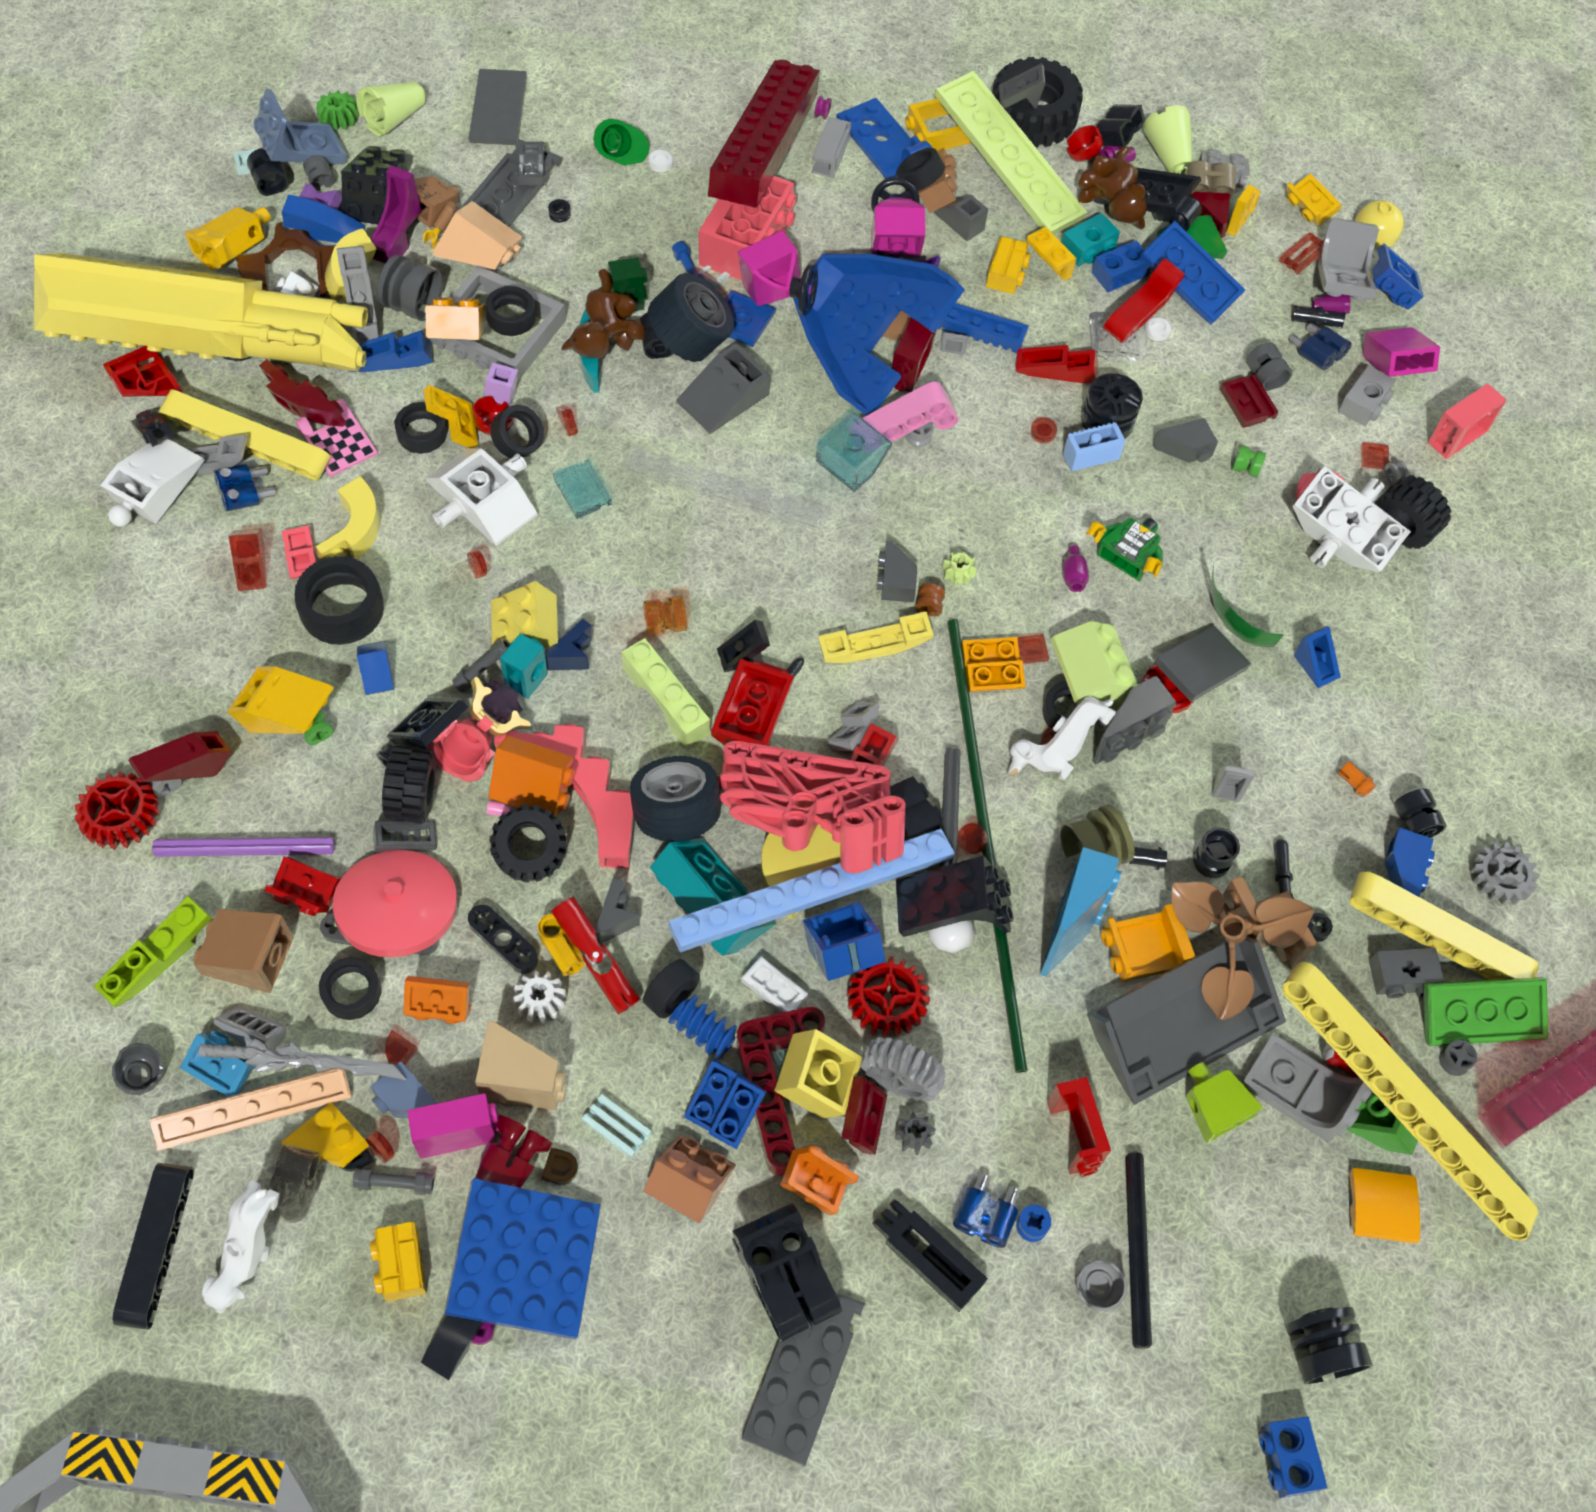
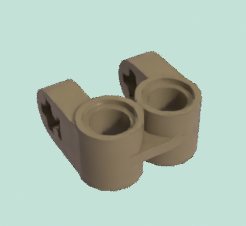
M1195 161L1188 165L1184 173L1201 177V182L1190 194V197L1197 191L1228 193L1231 199L1235 193L1236 167L1232 164L1221 163L1212 167L1209 162Z

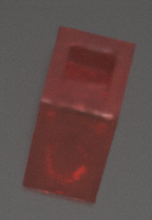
M262 528L234 530L228 537L238 591L266 588V558Z

